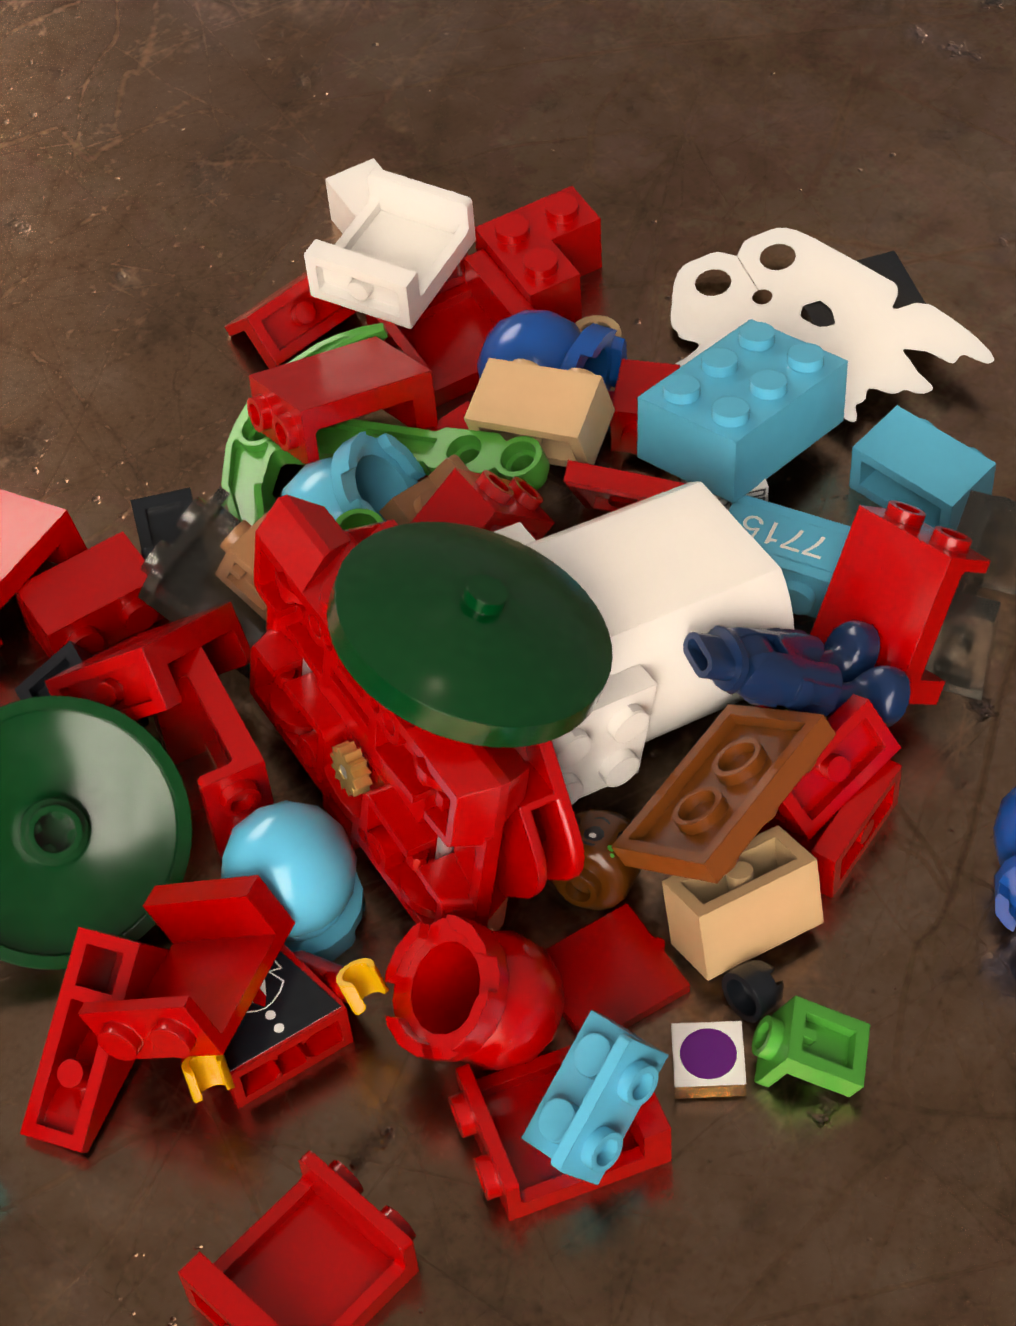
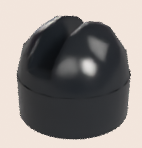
M750 960L729 971L722 978V990L728 1004L739 1017L747 1022L754 1023L772 1012L783 998L784 983L783 980L775 982L771 976V973L775 970L772 964L759 960Z

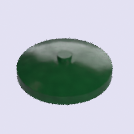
M414 522L386 528L374 533L356 545L345 557L338 570L328 600L327 622L332 644L343 665L356 682L371 697L402 719L431 733L455 741L479 746L512 748L536 745L559 738L575 729L591 714L611 672L613 655L610 634L604 618L587 592L566 571L536 550L509 537L486 529L450 522Z
M42 696L23 699L1 706L0 960L26 968L41 970L67 969L78 927L136 941L139 940L156 924L143 907L155 885L182 883L190 857L192 844L191 810L186 789L172 759L162 745L140 724L120 711L98 702L70 696Z

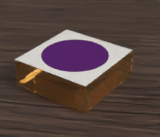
M742 1021L671 1023L675 1099L746 1096L747 1083Z

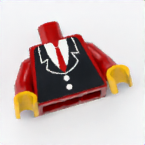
M284 944L224 1054L181 1058L182 1071L193 1102L203 1101L201 1094L206 1089L215 1085H225L227 1091H230L234 1103L240 1109L354 1042L347 1008L344 1003L349 1004L355 1015H360L366 1010V1005L362 1000L364 997L374 992L386 994L389 991L375 962L369 958H361L344 966L304 950L292 952Z

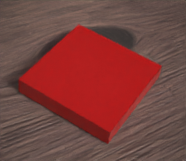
M572 460L567 462L563 479L566 486L585 508L608 513L686 484Z

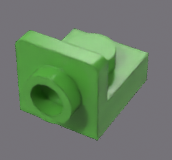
M795 995L771 1016L766 1015L756 1028L752 1041V1053L754 1056H757L755 1083L769 1088L784 1075L789 1074L850 1098L864 1087L870 1024Z

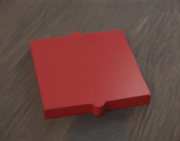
M628 903L546 948L562 976L565 996L562 1015L576 1035H578L591 1010L602 1013L616 1008L627 1029L690 992L689 982L665 953L664 939L660 937L654 938Z

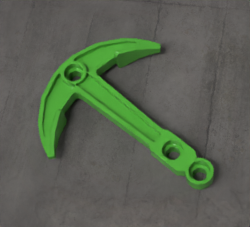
M383 323L358 327L316 343L288 363L374 336L384 341L388 338V333ZM247 403L234 423L226 443L221 481L230 518L235 527L243 520L254 525L266 512H269L276 501L272 492L280 468L283 465H305L287 451H283L279 445L267 436L255 430L248 415ZM350 419L319 429L316 433L320 460L333 457V454L343 442L360 432L366 431V435L375 438L384 433L395 437L410 450L426 475H430L446 458L455 454L459 456L471 472L481 474L484 470H488L498 477L512 480L513 477H519L538 490L546 482L550 468L549 460L540 443L529 436H519L506 441L500 433L448 427L432 431Z

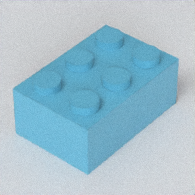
M750 319L638 396L637 457L687 482L700 481L712 494L734 504L757 487L764 479L770 477L844 421L848 360L824 351L816 344L806 343L778 331L767 323Z

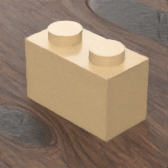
M488 358L464 420L469 430L500 433L506 441L519 436H529L536 439L546 454L549 464L566 467L568 460L594 465L615 409L602 376L595 375L591 371L582 368L563 370L544 367L526 359L507 361Z
M779 825L756 835L739 856L735 867L725 874L718 884L674 875L662 881L671 944L707 981L824 923L817 859Z

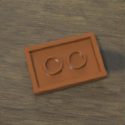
M728 704L613 843L611 848L624 866L718 884L723 876L735 867L739 856L761 828L773 819L780 804L803 775L807 774L815 766L818 756L834 738L836 733L823 714Z

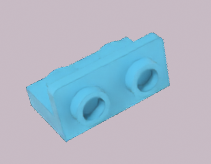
M591 1010L521 1138L550 1157L551 1166L560 1172L598 1185L606 1170L618 1159L623 1147V1138L641 1105L654 1093L658 1084L659 1072L669 1055L610 1018Z

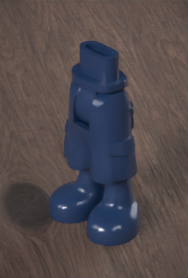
M852 620L840 624L831 632L825 645L820 638L808 635L805 631L780 628L764 630L748 627L728 628L724 626H715L707 634L690 632L683 643V652L699 678L712 680L718 688L731 695L737 692L738 695L742 696L750 704L777 707L779 705L792 711L827 716L828 714H833L855 694L870 700L887 727L899 721L909 704L911 691L906 673L900 668L881 665L874 667L880 651V638L876 628L872 624Z

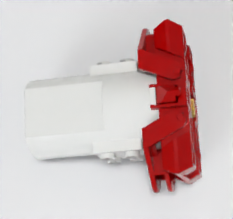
M700 481L683 484L539 540H535L521 522L494 531L536 550L576 580L599 609L608 628L612 643L613 659L611 672L591 714L579 726L559 738L523 747L473 745L445 738L419 728L397 716L371 697L351 676L338 657L332 644L327 622L328 600L338 570L345 557L361 541L381 530L397 526L398 524L394 519L343 530L324 506L290 495H284L277 498L255 531L254 585L258 594L267 605L266 633L251 647L249 692L324 795L323 807L328 814L343 826L354 850L362 848L416 924L419 922L432 924L441 918H447L446 915H457L472 919L492 931H499L505 920L508 897L529 899L538 895L544 889L547 880L568 881L578 877L583 870L585 856L582 837L572 805L578 799L607 786L618 787L639 773L645 742L722 710L728 704H735L745 700L737 692L731 695L718 688L712 680L699 678L683 652V643L686 636L690 632L707 634L715 626L728 628L748 627L764 630L770 628L794 630L791 600L781 567Z

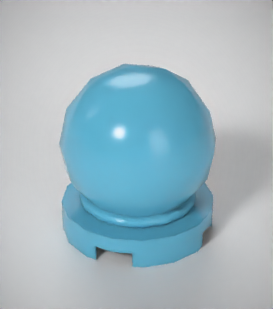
M363 431L343 442L335 451L333 457L306 464L283 488L281 496L290 495L324 506L335 521L340 515L353 509H369L382 517L379 511L393 497L418 483L417 480L426 474L410 450L395 437L384 433L375 438L366 435V431Z
M285 800L254 810L232 829L223 854L221 879L252 875L260 876L295 921V925L284 943L292 952L304 950L324 959L334 961L349 949L356 939L355 930L362 919L366 902L363 887L356 872L357 856L348 834L338 821L319 806Z

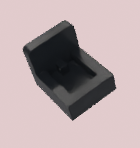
M190 487L130 500L140 541L141 555L155 573H159L160 578L172 579L189 575L196 571V564L207 562Z

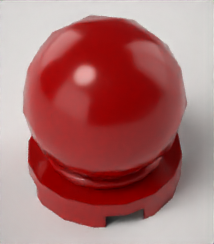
M446 915L447 918H441L432 924L419 922L414 925L396 946L385 974V982L394 984L392 1003L395 1017L385 1016L386 1023L400 1047L419 1058L434 1061H462L466 1064L469 1063L470 1066L477 1070H501L532 1062L557 1036L564 1010L565 996L562 976L546 949L515 931H492L472 919L457 915Z

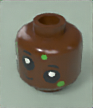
M592 809L579 812L575 818L584 846L585 859L583 870L574 879L568 881L551 880L557 891L573 905L592 910L614 908L626 898L642 870L624 866L611 848L631 822L625 816L614 811Z

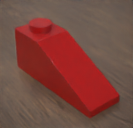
M78 927L20 1131L21 1135L80 1153H88L136 1059L131 1061L117 1060L106 1053L98 1044L95 1033L78 1015V1012L85 1002L140 999L168 954L169 949Z

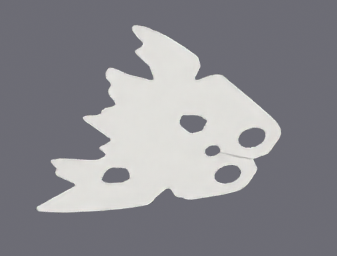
M789 228L771 229L745 240L737 256L723 252H714L690 261L678 271L673 286L671 306L672 328L677 331L678 336L682 340L695 342L699 345L690 355L675 364L682 367L750 319L764 322L778 331L806 343L816 344L824 351L848 360L844 419L852 423L857 419L855 407L866 399L868 389H878L890 394H896L903 390L916 394H925L933 390L932 385L916 370L911 360L903 352L904 349L926 351L952 364L962 355L986 364L993 363L994 357L990 350L969 330L932 305L913 303L899 309L893 308L898 296V288L893 281L817 239ZM785 244L795 251L796 257L789 267L781 270H771L761 264L760 254L771 245ZM709 270L724 271L731 278V285L727 291L715 296L701 294L696 289L695 282L700 274ZM758 290H769L772 293L771 301L766 304H758L753 301L752 296ZM822 301L832 310L835 323L827 327L813 325L801 317L802 307ZM681 479V482H682V483H689V482H687V481Z

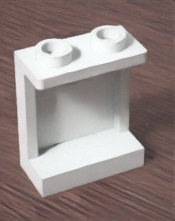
M373 168L367 175L369 200L335 245L315 239L304 253L310 294L313 297L412 329L476 241L473 202L468 196L410 179L403 175Z

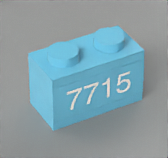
M748 495L743 496L734 504L732 503L729 512L781 567L789 591L793 614L817 618L851 526Z

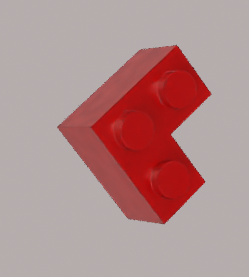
M569 186L475 227L476 252L484 249L535 310H548L574 323L582 319L580 277L602 268L601 218L573 186Z

